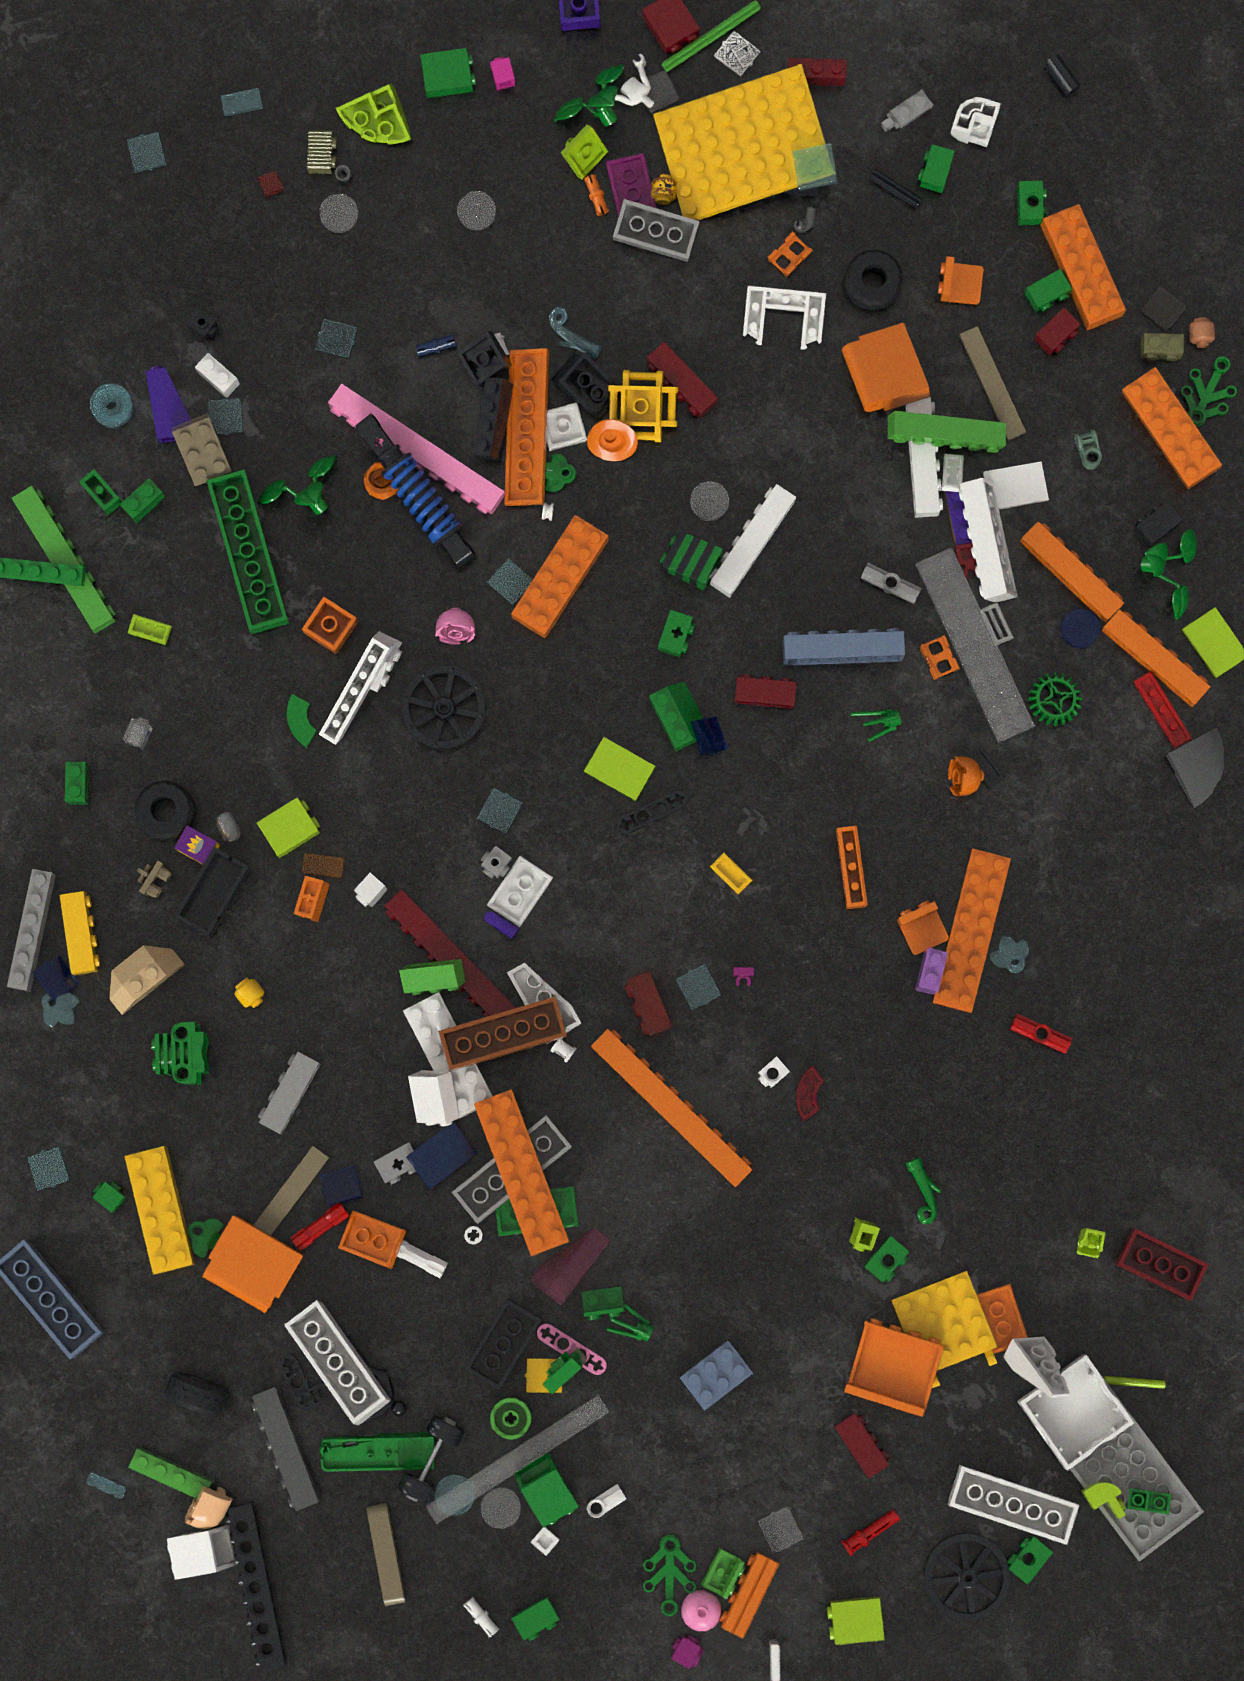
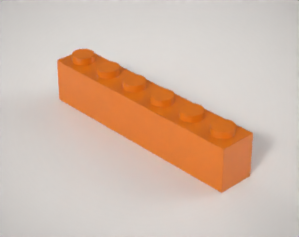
M1037 522L1021 538L1020 543L1106 623L1123 606L1122 596L1116 591L1112 592L1108 588V583L1103 578H1097L1093 574L1094 570L1088 564L1084 565L1079 560L1080 557L1073 550L1069 551L1061 538H1055L1050 533L1051 529L1046 524Z
M1119 609L1101 631L1148 671H1151L1155 677L1189 706L1193 707L1210 688L1207 679L1201 675L1197 676L1188 663H1182L1177 659L1178 655L1174 651L1164 648L1160 639L1150 636L1147 633L1148 630L1139 623L1137 625L1128 612H1122Z

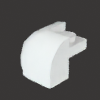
M974 97L965 101L957 111L951 135L961 142L968 144L969 141L987 147L1001 103L980 97Z

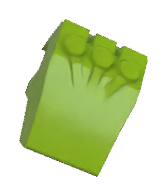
M1088 1228L1081 1229L1078 1238L1077 1254L1099 1258L1100 1252L1103 1251L1106 1232Z

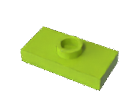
M133 614L127 633L166 645L172 626Z

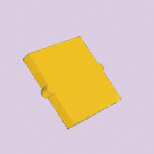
M527 1358V1373L525 1374L527 1378L526 1392L550 1393L543 1386V1382L548 1376L546 1371L551 1368V1364L556 1359ZM562 1386L554 1393H562Z

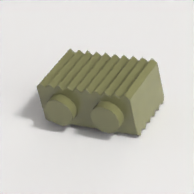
M308 131L307 169L310 174H332V168H336V156H333V149L337 148V138L333 137L332 131Z

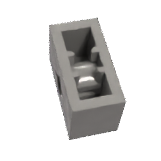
M410 1142L374 1161L385 1183L390 1182L392 1185L402 1179L401 1175L408 1172L410 1175L416 1172L406 1156L414 1151ZM397 1159L399 1161L404 1162V1164L401 1165V1170L399 1168L393 1167L396 1164L395 1160Z

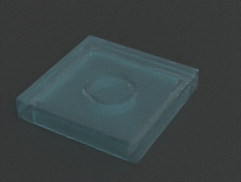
M831 143L792 151L799 191L838 183Z

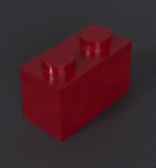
M1063 308L1036 333L1034 340L1049 355L1053 352L1058 353L1064 348V342L1068 338L1072 340L1079 333L1080 323Z

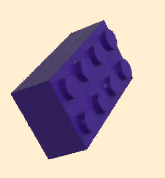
M559 0L562 31L600 27L598 0Z

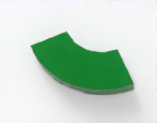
M292 694L287 706L288 725L298 742L307 748L317 732L308 721L307 712L310 704Z

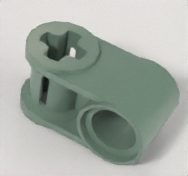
M1090 430L1089 433L1081 435L1074 434L1075 444L1083 466L1089 470L1097 468L1101 461L1102 453L1095 430ZM1093 455L1096 457L1097 461L1090 462L1087 459V456Z

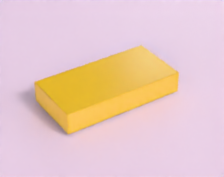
M725 853L710 866L738 895L752 882V879Z

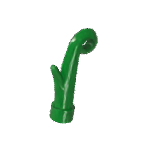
M921 1157L906 1162V1166L916 1180L928 1205L918 1210L917 1218L922 1224H930L937 1215V1204L933 1190L940 1193L941 1189L927 1175L923 1168L924 1164ZM925 1211L929 1212V1216L927 1218H925L923 1215Z

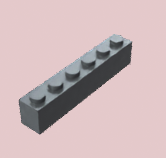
M277 1386L253 1395L251 1405L254 1412L258 1411L260 1416L258 1424L261 1431H265L268 1437L265 1439L269 1451L273 1450L275 1456L273 1463L276 1470L280 1469L282 1477H280L283 1488H287L290 1496L287 1499L290 1507L298 1511L320 1502L321 1500Z

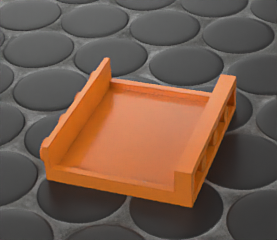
M871 1318L870 1321H865L853 1368L844 1392L923 1417L945 1345L941 1344L940 1339L929 1337V1340L922 1338V1334L915 1331L903 1332L901 1331L902 1327L896 1325L884 1326L882 1321Z

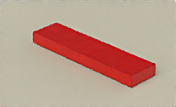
M1151 671L1133 681L1174 749L1193 739Z

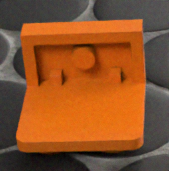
M947 256L945 263H941L940 274H943V282L939 281L938 293H941L940 301L978 305L981 297L983 267L954 263L955 257Z
M929 900L919 904V909L911 911V909L905 910L900 913L901 917L897 919L913 955H918L927 948H933L949 939L937 913L938 907L935 901L932 903Z

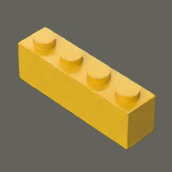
M84 891L60 895L71 974L80 975L98 972L100 958L98 954H95L97 938L92 933V927L95 924L93 915L89 913V907H92L90 895L87 896V893Z

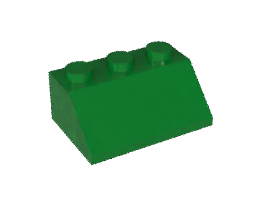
M685 681L667 686L649 695V700L675 752L698 741L699 738H697L696 734L700 733L702 724L705 727L707 725H704V719ZM696 722H698V723L700 724V726H699V728L697 729V732L695 733V731H696ZM704 730L702 732L706 734L702 738L706 737L707 735H711L709 734L710 731Z

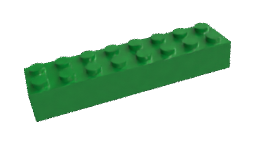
M245 469L207 480L249 631L251 634L290 624Z

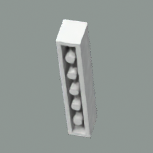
M929 396L928 398L906 404V412L932 415L935 414V403L931 402V397ZM909 441L915 518L939 516L940 510H943V500L939 498L938 491H941V479H937L940 463L935 457L938 447L932 446L931 443L915 445L913 441Z
M777 484L774 489L769 488L764 496L766 500L763 505L759 503L754 510L755 517L753 520L748 519L742 528L744 530L742 536L735 538L732 543L733 549L730 553L726 552L720 561L723 564L719 569L715 568L709 577L712 579L710 585L729 598L796 501L794 495Z
M380 631L371 639L319 735L335 745L343 738L394 647L395 640Z

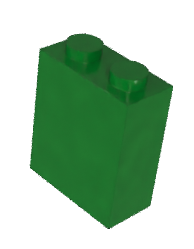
M467 48L420 54L427 98L473 92L472 85H475L476 82L474 73H470L469 66H473L472 55L467 54Z

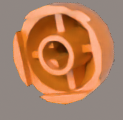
M955 756V759H951L948 768V780H952L953 786H949L950 790L955 796L970 795L977 791L981 781H983V770L980 769L979 764L974 759L965 756Z

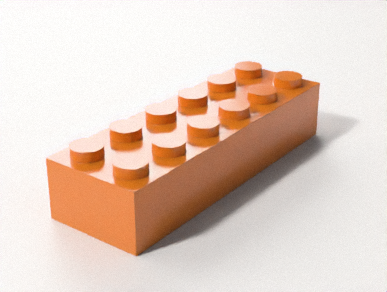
M1080 204L1043 218L1040 226L1059 269H1061L1072 287L1070 294L1086 330L1088 331L1122 317L1126 311Z
M1156 367L1122 389L1123 395L1187 489H1190L1221 468V462Z
M575 515L511 613L512 618L543 638H546L609 541V535Z

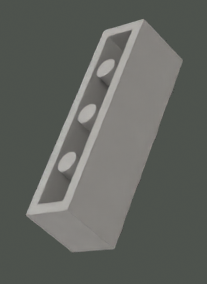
M297 1052L296 1055L292 1054L288 1061L290 1067L287 1072H282L278 1079L279 1087L277 1090L273 1089L268 1098L270 1101L268 1107H263L258 1116L260 1124L281 1135L320 1066V1063L300 1052Z

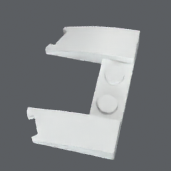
M748 286L743 336L749 334L757 339V345L762 346L765 308L804 312L801 350L807 349L806 344L816 340L820 344L826 293Z

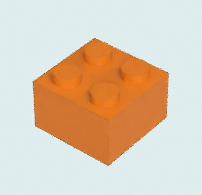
M323 597L303 626L302 631L333 653L338 654L358 624V619Z

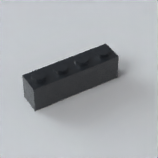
M486 377L473 451V455L483 460L501 461L514 386V384L502 378Z

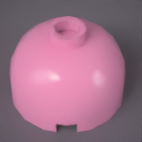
M452 608L443 612L437 619L435 635L436 637L439 636L441 642L458 645L463 640H466V643H468L475 637V624L470 614L459 608Z
M704 1589L695 1590L683 1600L681 1606L682 1618L691 1629L699 1632L708 1631L714 1628L720 1620L722 1614L721 1604L712 1592Z

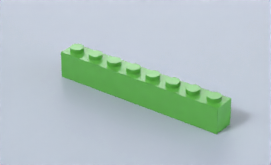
M30 486L12 497V500L51 563L85 565L80 555L75 556L72 551L75 547L71 540L64 538L63 533L65 530L59 522L55 523L52 517L55 514L50 506L45 507L42 502L45 498L39 489L35 490ZM85 572L84 586L64 585L92 631L96 634L116 622L113 618L116 614L110 604L105 605L103 601L105 596L101 589L94 587L95 579L91 573Z

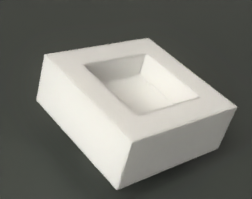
M544 1527L531 1543L544 1555H547L560 1539Z

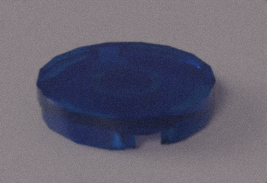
M1076 609L1070 611L1061 622L1060 632L1063 640L1068 645L1083 649L1096 642L1101 626L1094 613L1084 609Z

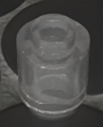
M225 812L215 818L217 821L216 826L224 841L229 840L231 843L240 838L239 834L242 831L234 815H231L230 812Z

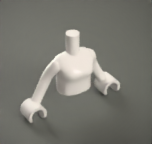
M639 54L641 61L636 62L633 60V63L638 68L643 83L639 82L635 77L630 78L621 87L620 92L623 95L616 94L615 100L630 106L643 102L648 108H651L654 102L647 97L651 86L644 70L646 61L644 56Z

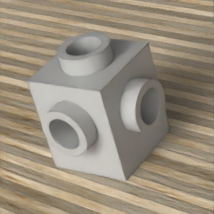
M495 846L491 852L487 851L482 857L481 861L483 863L481 866L484 868L482 872L490 878L495 876L498 879L500 875L504 877L510 869L508 865L512 858ZM493 862H499L497 866H492Z

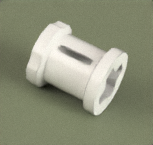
M562 1038L556 1041L550 1051L552 1053L556 1052L567 1063L577 1048L571 1047Z

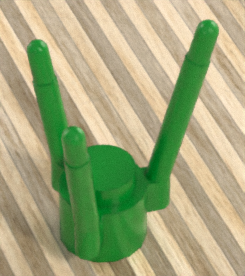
M891 709L850 713L851 716L882 715L880 719L863 723V726L883 723L884 727L888 726V728L868 738V742L896 730V726L901 725L898 710L891 711Z
M625 1303L624 1307L642 1323L637 1322L636 1326L611 1317L610 1321L633 1330V1333L607 1327L606 1330L640 1341L642 1339L648 1341L654 1329L653 1326L649 1325L650 1320L641 1316Z

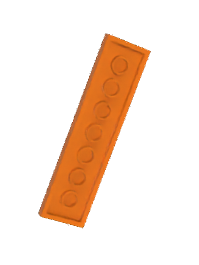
M547 348L510 350L509 361L512 365L509 367V382L514 384L507 422L504 504L506 506L543 505L545 498L549 350Z
M972 848L945 951L948 952L939 991L934 995L932 1003L972 1013L1011 858Z
M512 1089L474 1103L530 1255L534 1256L569 1242Z

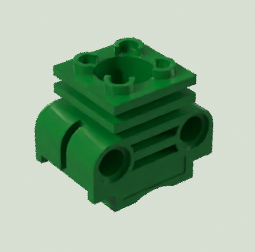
M196 1022L175 1024L171 1030V1035L168 1033H163V1035L155 1034V1038H152V1050H155V1059H152L153 1071H156V1074L160 1076H165V1074L173 1076L174 1080L181 1084H202V1074H210L209 1062L207 1060L208 1034L200 1032V1024H196ZM183 1029H186L187 1036L182 1039L180 1033ZM187 1069L188 1076L183 1079L181 1076L182 1071Z

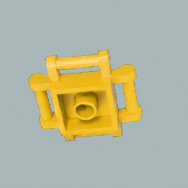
M624 370L623 386L608 385V391L610 392L609 419L622 421L629 426H655V432H635L637 440L662 442V427H677L675 415L678 387H663V371L649 373ZM630 380L656 381V386H630ZM618 392H621V420L617 419ZM663 393H668V421H662Z

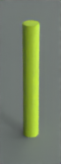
M1104 1376L1103 1378L1110 1385L1165 1389V1380Z

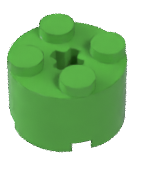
M506 1397L500 1400L493 1407L490 1415L493 1430L505 1439L521 1437L527 1432L532 1421L529 1406L525 1401L517 1397ZM510 1412L513 1414V1416L517 1417V1419H515L513 1423H510V1421L506 1420L505 1418L509 1415Z

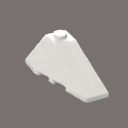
M1045 1337L1015 1338L1011 1340L1003 1357L1014 1372L1051 1398L1069 1396L1070 1393L1066 1381L1059 1372L1060 1364L1056 1363L1055 1350Z

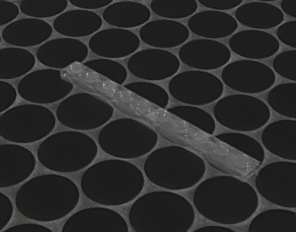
M597 1395L430 1503L426 1508L436 1524H438L608 1414L609 1411L599 1395Z

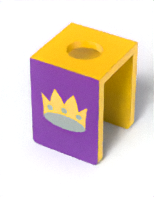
M186 826L174 848L204 865L214 847L219 849L220 845L215 840Z

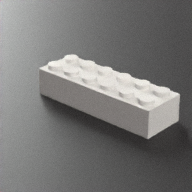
M984 478L961 483L959 496L965 505L963 515L969 524L967 533L973 543L971 552L977 562L975 571L981 581L979 586L980 594L984 599L994 603L1016 598L1018 596L994 483Z
M438 992L403 1010L433 1070L450 1071L438 1031L454 1027L456 1024L442 996ZM477 1064L451 1071L460 1118L476 1111L474 1103L493 1097Z
M316 1300L285 1324L291 1336L353 1424L360 1425L391 1401L322 1302Z
M959 1465L947 1503L949 1506L1066 1545L1079 1507L1074 1502Z

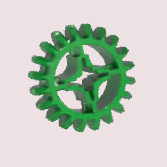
M1054 672L1053 679H1051L1048 673L1045 675L1046 681L1039 677L1038 681L1040 684L1036 682L1033 684L1036 690L1031 689L1029 691L1031 695H1034V697L1028 698L1029 702H1034L1029 708H1036L1037 710L1033 715L1037 716L1040 714V722L1046 718V725H1049L1051 720H1053L1054 726L1058 725V720L1061 725H1065V718L1071 722L1073 720L1071 715H1078L1075 709H1081L1082 707L1076 703L1083 700L1082 697H1076V695L1081 693V690H1074L1078 684L1074 683L1071 685V677L1066 681L1064 680L1065 674L1062 673L1059 679L1057 672ZM1054 684L1064 687L1067 691L1059 692ZM1048 686L1049 696L1040 701L1041 690ZM1053 695H1056V697L1058 696L1059 698H1061L1057 702V704H1055V701H1049L1052 699ZM1071 698L1069 710L1063 713L1062 702ZM1043 706L1052 707L1057 715L1047 712Z

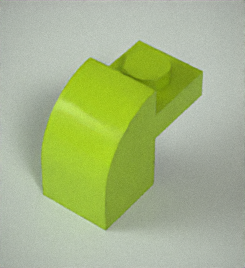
M1098 1481L1081 1490L1092 1509L1095 1510L1107 1502L1116 1518L1120 1519L1126 1515L1123 1511L1126 1509L1124 1503L1120 1498L1116 1499V1496L1122 1493L1117 1486L1106 1481Z

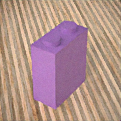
M927 948L924 951L915 986L916 991L932 995L939 991L948 952Z

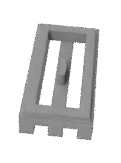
M997 602L979 610L995 647L1014 638ZM993 608H995L996 613L1003 625V628L1007 634L1006 637H1004L998 625V622L992 612ZM986 611L988 612V614H989V616H990V618H991V620H992V623H993V625H994V627H995V629H996V631H997V633H998V635H999L1000 640H997V637H996V635H995V633H994V631H993V629H992V627H991V624H990V622H989V620H988V618H987V616H986V614H985Z

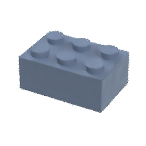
M727 1340L682 1374L680 1379L705 1411L753 1374V1372Z

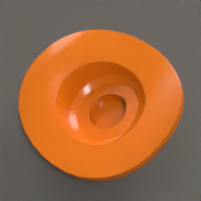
M605 419L596 423L591 428L587 437L589 450L597 457L608 461H621L629 458L635 452L638 444L634 430L626 423L616 419Z

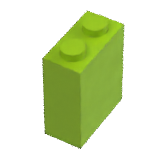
M295 798L257 822L279 858L320 833L317 829L320 825L315 817L310 818L307 813L310 809L304 800L300 802L298 798Z
M879 1596L830 1601V1606L827 1607L828 1619H832L833 1627H829L830 1640H834L835 1645L884 1640Z

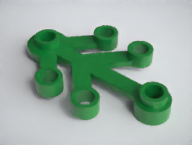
M1221 356L1215 360L1213 364L1215 371L1206 389L1201 379V371L1197 368L1190 371L1189 379L1194 382L1200 398L1198 406L1195 404L1192 396L1193 389L1190 386H1184L1180 391L1181 397L1186 400L1189 408L1187 414L1196 427L1202 426L1206 418L1215 415L1223 416L1229 410L1226 403H1219L1217 407L1205 410L1208 403L1226 397L1233 398L1237 393L1236 387L1232 385L1227 386L1224 390L1213 393L1221 375L1230 368V361L1226 357ZM1222 363L1224 369H1219L1218 364ZM1192 372H1196L1198 377L1194 378ZM1188 389L1190 391V394L1185 395L1183 393V390ZM1232 389L1234 391V394L1229 395L1227 393V390ZM1219 407H1225V412H1221ZM1193 415L1199 416V421H1195Z
M669 1534L661 1539L660 1549L643 1563L644 1569L651 1572L655 1569V1564L666 1555V1564L651 1579L644 1581L643 1589L646 1592L654 1591L655 1586L666 1576L665 1600L661 1604V1610L664 1615L673 1616L677 1612V1603L673 1600L674 1577L684 1586V1590L687 1593H692L696 1590L695 1582L689 1580L674 1565V1555L684 1564L687 1572L695 1571L696 1562L689 1559L680 1550L679 1539L675 1535ZM672 1541L674 1547L667 1548L666 1543ZM648 1561H651L653 1563V1567L651 1569H648L645 1566V1564ZM688 1562H692L694 1564V1568L689 1570L687 1569L686 1564ZM647 1582H651L653 1584V1588L648 1590L646 1589L645 1584ZM688 1583H692L694 1585V1588L692 1590L686 1589V1585ZM671 1603L673 1609L671 1611L666 1610V1604Z

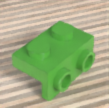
M719 1548L701 1585L727 1599L728 1595H732L734 1592V1583L737 1578L744 1572L745 1562L741 1558Z

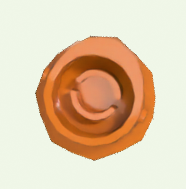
M376 462L364 474V485L371 496L384 500L395 495L398 489H392L391 483L393 479L386 480L381 476L384 468L381 463Z

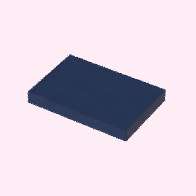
M453 1121L451 1125L446 1126L406 1156V1158L429 1189H431L478 1153Z

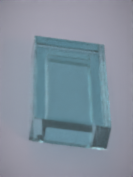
M259 88L221 96L225 117L263 109Z

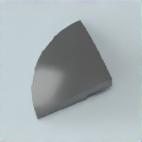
M1216 728L1166 755L1193 808H1196L1213 793L1223 773L1224 746L1218 729Z

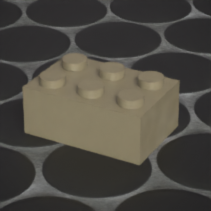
M208 413L171 428L195 486L203 484L209 479L232 472Z

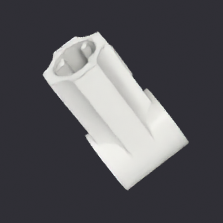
M616 1484L596 1498L591 1499L587 1503V1512L590 1516L599 1518L625 1501L626 1497L618 1484ZM595 1502L600 1503L602 1507L598 1514H593L590 1510L591 1505Z

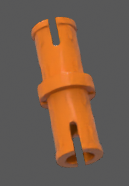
M594 174L590 175L593 183H591L589 176L584 181L589 189V198L593 200L597 215L601 216L603 214L600 207L603 208L604 214L608 213L609 209L603 197L604 192L600 189L597 176Z

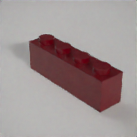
M665 342L647 357V367L652 373L657 371L664 372V386L678 387L676 398L688 405L687 409L693 416L697 415L701 418L717 404L718 398Z

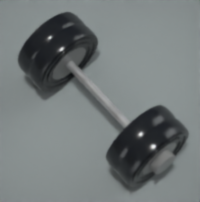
M432 1416L426 1431L439 1438L420 1478L410 1473L403 1474L397 1488L407 1494V1498L415 1502L418 1500L427 1504L431 1502L437 1488L425 1481L424 1478L442 1441L458 1446L465 1434L462 1428L455 1425L456 1422L448 1417L443 1419L439 1416Z

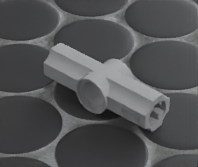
M870 563L866 565L860 578L883 589L884 592L893 594L912 604L915 603L922 589L899 578L897 574L889 573ZM886 580H894L896 586L893 588L888 587Z

